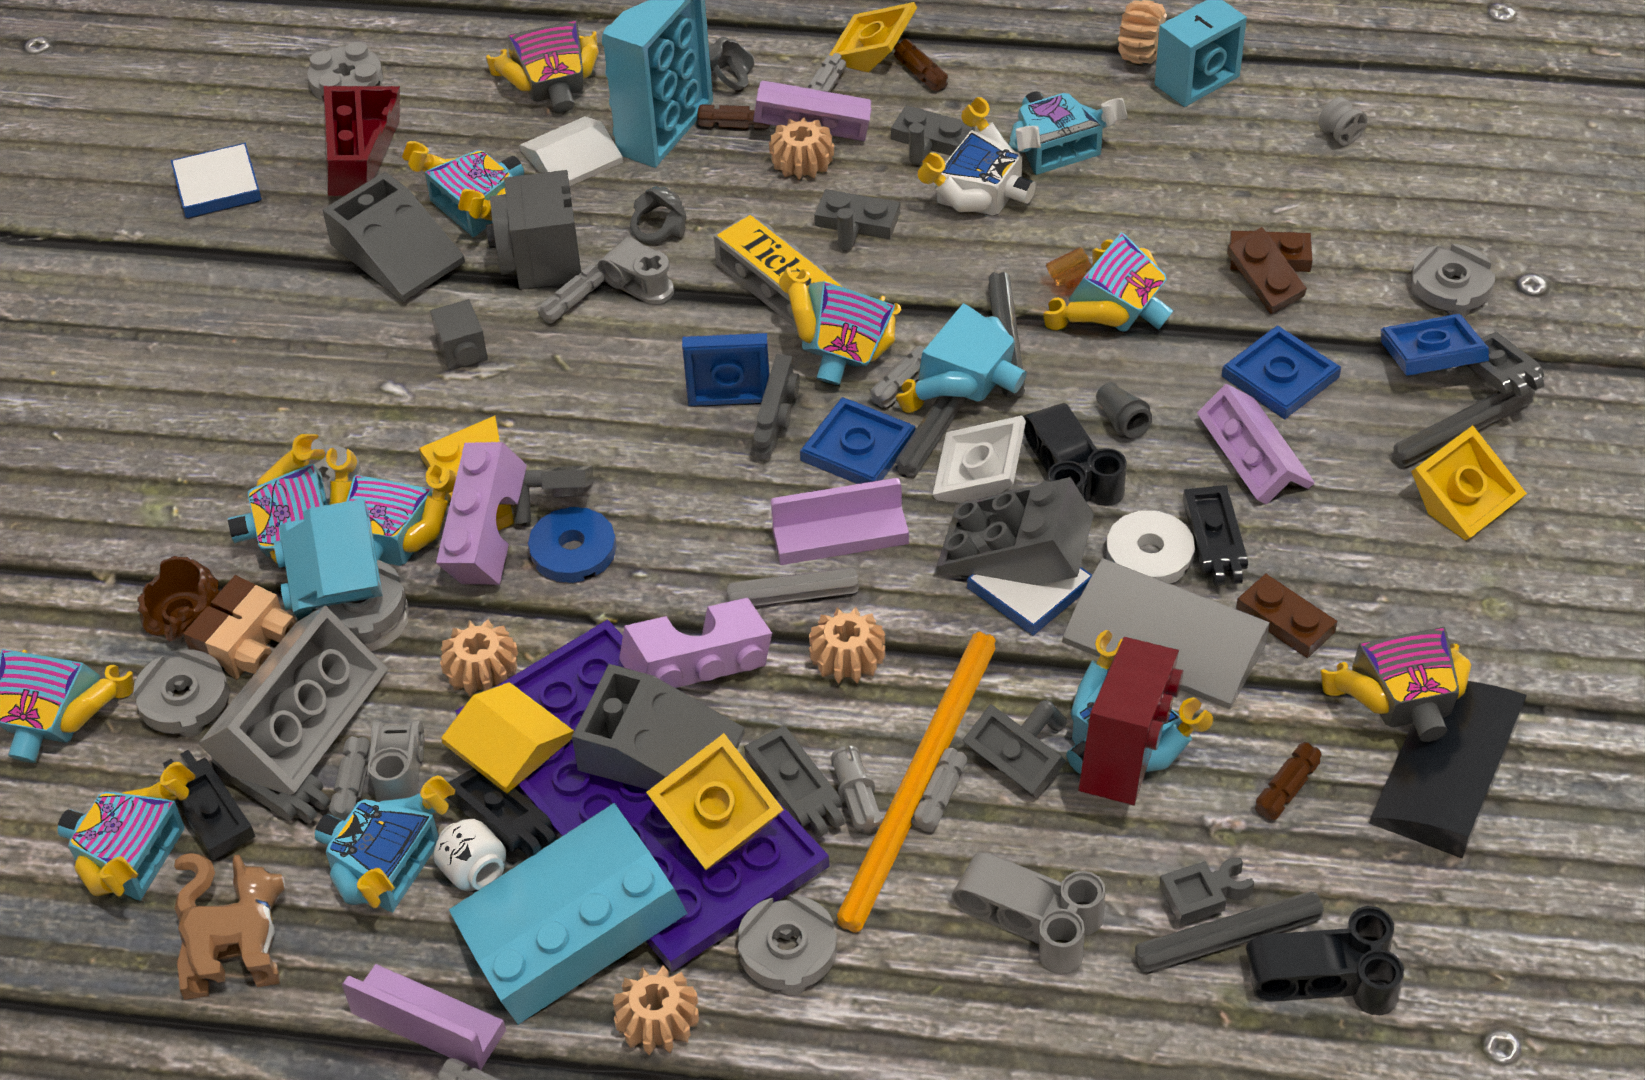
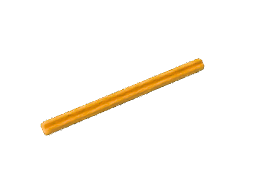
M978 631L972 635L837 913V923L842 929H848L853 933L862 930L912 825V816L920 803L944 750L949 748L996 649L994 645L996 640L991 634L986 635Z

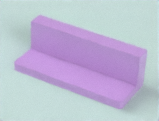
M761 81L757 93L753 122L777 126L787 125L788 119L798 122L805 117L807 122L819 120L821 127H828L832 136L865 141L871 114V100Z
M1225 384L1197 412L1202 422L1258 501L1268 504L1290 481L1307 489L1315 483L1252 396Z
M899 478L776 497L770 501L772 531L780 565L909 544V531L902 510V486Z
M377 964L374 965L363 982L347 976L342 984L353 1015L449 1058H456L472 1068L482 1069L506 1032L504 1020Z

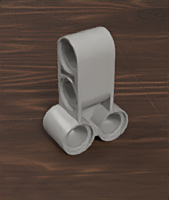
M977 853L973 856L952 893L953 902L964 913L1039 944L1041 963L1049 971L1058 974L1070 973L1082 964L1085 935L1098 931L1104 921V883L1100 877L1087 871L1073 872L1067 875L1062 882H1059L995 855ZM1077 902H1086V903H1089V904L1081 905V904H1076V903H1077ZM1061 939H1062V940H1067V941H1069V942H1068V943H1057V942H1055V940H1061Z

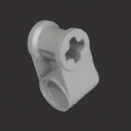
M625 237L597 263L599 271L604 275V280L610 286L621 289L641 299L644 303L650 305L662 304L671 299L674 294V285L667 275L670 266L668 257L662 252L655 251L641 244L634 238Z
M413 720L411 725L384 726L382 721L373 722L368 771L377 802L409 798L417 794L420 764L423 760L425 749L424 727L421 720Z

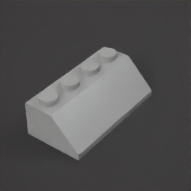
M325 605L293 625L198 744L231 776L280 793L292 795L313 770L388 668Z

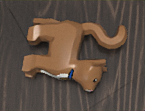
M193 853L181 855L177 858L174 864L176 870H192L195 872V878L177 894L175 911L179 919L178 930L182 940L177 967L179 987L184 1000L209 996L210 984L205 978L215 980L217 983L225 982V969L221 962L217 960L242 956V961L245 963L247 970L250 971L257 987L280 984L277 964L272 961L269 954L275 934L271 909L278 896L285 890L283 876L270 873L264 867L245 866L242 857L234 855L233 885L239 903L218 906H196L195 900L211 886L215 875L213 863L204 855Z

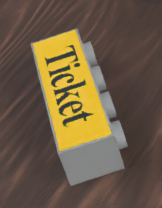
M751 213L714 235L716 265L795 328L796 324L789 296L779 285V280L787 267L791 268V274L795 278H797L802 269L808 270L810 277L805 284L808 288L810 283L825 281L851 290L847 285L841 284L829 275L823 266L815 264L802 254L796 245L789 244L775 233L769 224L762 223Z

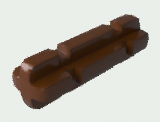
M904 39L901 43H896L894 46V56L902 64H905L922 82H925L932 91L938 92L941 88L945 89L947 87L948 74L910 40Z
M701 104L697 112L698 125L701 127H714V124H719V128L749 129V125H754V129L770 128L769 124L753 122L755 110H750V106L719 105V109H717L712 104Z
M1303 742L1297 746L1292 753L1293 758L1286 760L1268 783L1270 787L1265 788L1257 797L1255 810L1259 815L1264 816L1270 821L1277 819L1285 809L1283 805L1291 802L1308 780L1307 774H1312L1320 764L1322 753L1317 747H1313L1308 742Z

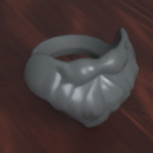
M721 37L714 44H710L711 71H715L720 80L734 90H742L748 85L749 79L747 74L754 66L753 55L741 47L736 40ZM730 66L737 76L738 83L729 80L720 69Z
M655 186L647 189L645 193L635 200V212L631 217L630 228L632 234L639 242L647 245L657 244L664 241L670 234L678 238L684 235L687 216L685 207L682 206V201L675 192H671L666 187ZM657 207H666L671 210L666 217L665 223L658 231L648 234L640 231L638 224L642 214H647Z

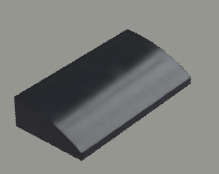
M1468 681L1465 693L1456 700L1452 714L1443 718L1447 727V732L1444 736L1434 741H1421L1414 724H1412L1369 824L1463 859L1521 717L1527 695L1495 685Z

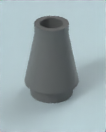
M1108 382L1099 388L1096 400L1102 405L1111 424L1119 435L1136 438L1149 429L1152 423L1150 406L1146 401L1119 388L1113 382Z

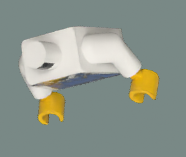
M976 97L971 105H967L961 115L964 124L970 127H977L979 131L971 130L946 163L940 155L929 153L922 161L923 165L918 169V179L925 184H932L933 182L936 184L935 190L937 191V203L951 206L958 212H979L997 215L1010 198L1028 204L1034 195L1036 183L1021 177L1022 156L1014 151L1004 140L993 122L988 124L985 117L990 110L989 104L981 97Z

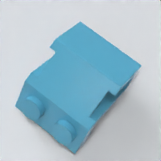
M364 499L309 508L303 512V520L286 522L279 526L281 540L274 541L275 555L278 567H286L288 583L281 584L282 599L285 610L293 609V613L298 621L313 613L315 608L325 605L330 606L383 596L370 515Z

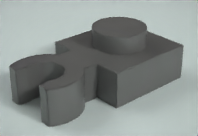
M1230 858L1224 861L1220 869L1211 872L1206 861L1160 876L1159 887L1179 926L1225 911L1227 901L1225 897L1233 900H1242L1248 898L1253 893L1254 881L1252 878L1240 882L1230 878L1241 874L1243 867L1241 858Z

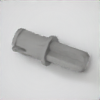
M843 746L836 749L830 757L840 784L838 795L847 804L854 827L861 829L862 833H870L873 828L879 827L882 821L873 795L875 783L871 777L866 775L858 748L849 746V753L852 758L849 760L846 748Z

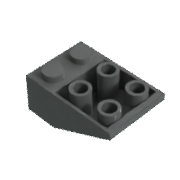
M383 172L322 210L330 244L403 302L465 262L464 255L412 192L386 172Z
M1070 477L1052 482L1046 481L1039 485L1015 491H1005L998 495L977 500H967L955 506L937 568L941 573L964 576L974 574L1031 585H1043L1078 577L1094 513Z
M609 664L572 735L579 771L650 790L723 733L735 748L738 749L745 730L743 726L653 675Z

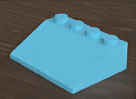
M648 0L623 11L602 33V45L606 60L605 74L608 78L610 93L609 105L613 118V136L615 137L616 146L623 157L656 168L697 121L699 105L713 103L705 0Z
M615 803L449 909L477 963L498 998L517 1024L522 1023L688 914L675 889Z

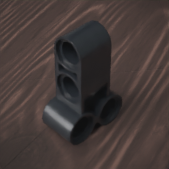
M1066 403L1054 405L1023 416L1026 421L1024 428L1025 437L1047 472L1048 481L1052 482L1070 477L1086 502L1091 500L1093 503L1102 506L1115 505L1123 499L1127 467L1125 456L1115 449H1097Z
M1365 906L1358 908L1351 914L1348 926L1345 929L1261 935L1252 939L1246 946L1254 996L1263 1001L1274 1002L1353 996L1356 1005L1362 1011L1371 1015L1388 1014L1395 1009L1399 1001L1404 978V966L1401 960L1390 952L1394 934V922L1391 916L1385 910L1378 907ZM1362 937H1371L1376 939V941H1368ZM1370 980H1380L1387 985H1377Z

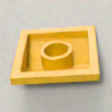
M915 2L854 14L829 55L833 56L834 53H839L841 59L846 61L847 68L869 73L893 50L917 9Z
M1473 425L1411 471L1427 513L1465 541L1527 494Z
M508 682L473 695L443 734L441 740L442 744L507 794L572 739L574 730Z
M724 733L646 792L705 870H708L745 845L784 811Z

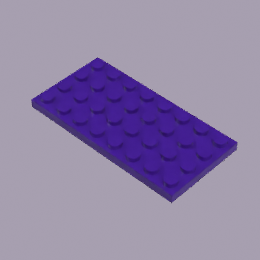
M607 619L497 686L510 682L575 731L607 666L612 664L624 668L619 659L623 635ZM462 706V707H460L459 709L455 710L456 717H457L458 714L461 712V710L464 708V706ZM572 739L514 787L549 817L552 824L551 830L558 839L615 803L675 889L688 913L646 941L671 972L739 928L747 912L759 902L769 898H773V903L777 902L830 867L829 855L781 805L784 811L745 845L708 870H705L647 795V789L579 771Z

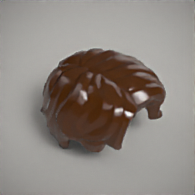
M173 556L161 561L159 575L153 581L147 583L143 588V593L137 597L139 604L137 611L139 612L144 630L155 636L165 635L166 640L169 642L184 639L183 633L207 606L212 607L211 601L220 592L218 580L207 567L194 559Z

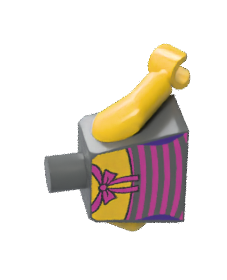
M577 20L514 33L508 35L510 58L508 57L507 50L502 49L500 50V56L490 57L487 55L486 59L491 75L503 76L520 91H527L533 101L538 102L550 99L553 110L557 113H562L574 107L575 103L572 94L583 90V79L589 77L593 71L599 53L597 32L593 31L591 36H580Z
M1445 627L1359 643L1352 670L1348 669L1346 662H1341L1337 664V671L1335 672L1325 669L1320 670L1325 694L1339 696L1347 693L1373 713H1378L1385 725L1393 728L1414 724L1420 740L1429 742L1437 740L1446 734L1447 727L1443 718L1452 714L1456 700L1464 695L1471 671V663L1469 659L1459 652L1458 644H1449Z

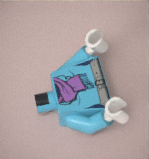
M1038 91L1031 92L1024 97L1022 106L1019 108L1018 121L1012 126L1009 145L1014 151L1026 154L1035 175L1101 155L1103 128L1114 125L1117 120L1128 118L1123 98L1108 100L1101 104L1102 109L1095 110L1080 104L1067 93L1044 98Z

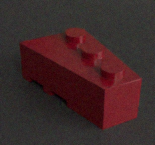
M324 86V131L328 196H346L375 178L400 122V86Z
M1123 637L1090 713L1079 792L1135 806L1152 750L1158 749L1163 724L1168 723L1174 697H1178L1184 670L1176 669L1178 649Z

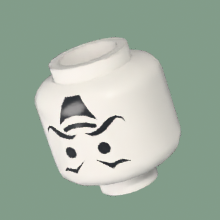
M476 819L461 820L448 825L440 833L434 848V862L458 889L467 892L480 890L502 876L504 871L506 849L483 822Z

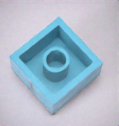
M1206 0L1159 26L1154 85L1186 107L1240 77L1247 17L1223 0Z

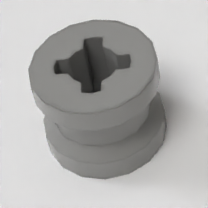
M1337 97L1330 101L1322 110L1318 125L1326 133H1333L1334 139L1345 146L1355 142L1361 136L1367 126L1368 118L1361 110L1352 109V104L1347 99Z

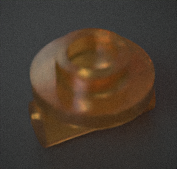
M1083 246L1046 263V268L1054 279L1056 286L1065 284L1067 289L1079 285L1086 272L1092 268Z

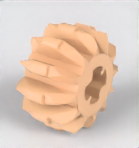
M1133 0L1126 6L1125 13L1122 15V23L1119 26L1120 34L1118 37V50L1123 60H1129L1131 63L1152 64L1153 61L1157 60L1159 26L1166 22L1167 17L1163 4L1154 3V1Z
M804 117L798 122L788 119L787 125H777L775 133L771 135L769 151L774 169L782 170L784 177L796 175L800 180L802 176L809 175L815 178L817 172H827L829 163L833 161L834 144L832 143V135L828 127H821L819 120L807 122Z
M837 607L834 617L821 614L818 626L811 627L809 655L812 664L818 665V670L822 677L834 674L838 685L845 677H851L858 684L861 673L874 676L877 664L883 663L885 658V645H883L885 644V633L882 626L876 625L873 613L860 617L857 607L850 613H843Z
M487 619L481 626H475L469 620L467 629L452 628L451 639L442 641L441 669L442 673L449 679V683L453 686L454 691L464 688L465 692L471 697L477 690L486 691L492 689L493 686H497L507 680V677L516 674L518 667L516 661L518 655L516 642H513V638L509 637V632L506 631L504 625L494 628L493 624Z
M662 965L656 975H649V972L642 967L639 972L640 980L636 981L624 977L622 984L623 992L615 994L613 1006L616 1012L614 1016L616 1030L619 1033H624L625 1041L629 1044L630 1048L643 1043L644 1051L649 1056L656 1045H663V1048L671 1053L674 1047L673 1040L676 1039L688 1043L691 1036L690 1027L697 1026L699 1021V1011L696 1008L698 1004L697 992L693 987L687 986V980L682 972L669 977L668 970Z

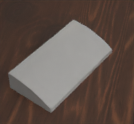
M1102 558L1080 597L1063 635L1062 643L1100 657L1101 654L1096 649L1095 641L1101 632L1109 630L1112 633V638L1107 644V652L1114 651L1123 637L1178 649L1176 669L1184 670L1180 690L1231 709L1266 646L1270 622Z

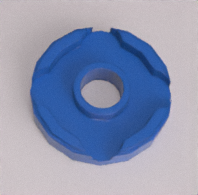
M580 507L559 509L544 516L532 528L528 540L531 560L542 576L556 582L568 583L584 581V576L594 572L596 576L605 571L613 561L617 547L612 524L601 513L589 508ZM570 541L583 543L580 547L572 550L562 547Z

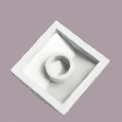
M585 116L519 145L520 151L540 173L567 170L570 186L623 163V156L603 123Z
M1017 416L946 432L932 494L934 498L938 501L963 503L967 500H977L1001 494L1014 484L1026 423L1024 417Z

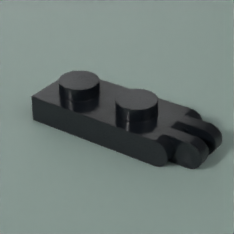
M1227 485L1184 489L1183 505L1190 531L1194 536V545L1201 572L1211 573L1214 586L1225 585L1224 571L1229 572L1232 584H1241L1243 582L1242 569L1248 568V559Z
M189 750L180 753L184 765L196 777L185 785L190 791L187 798L184 800L177 798L174 801L211 859L215 860L255 838L256 836L251 824L208 760L204 757L196 761ZM169 759L163 762L164 768L166 769L174 761Z
M474 768L448 782L456 792L454 795L446 798L471 819L483 822L508 851L513 852L519 848L528 857H531L541 850V846L545 848L556 841V836L551 830L552 824L549 817L515 788L506 794Z

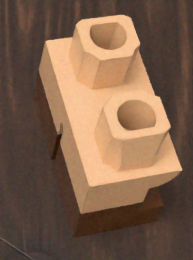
M234 575L211 601L212 607L207 606L187 628L183 636L188 650L202 651L211 655L219 662L220 666L224 667L230 676L238 679L244 671L256 673L272 653L270 647L266 645L271 640L280 643L296 623L294 616L281 609L276 594Z

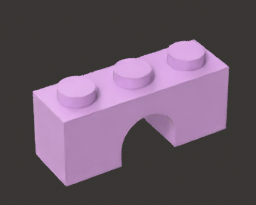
M503 442L464 443L436 564L461 584L500 585L509 544L501 538L498 532L496 512L499 504H518L527 467Z
M743 598L708 606L702 636H689L677 631L667 616L625 625L619 659L624 668L653 675L672 687L677 688L764 667L766 665L772 632L749 598Z

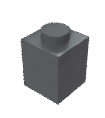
M469 299L430 310L435 337L449 371L488 360L483 330Z

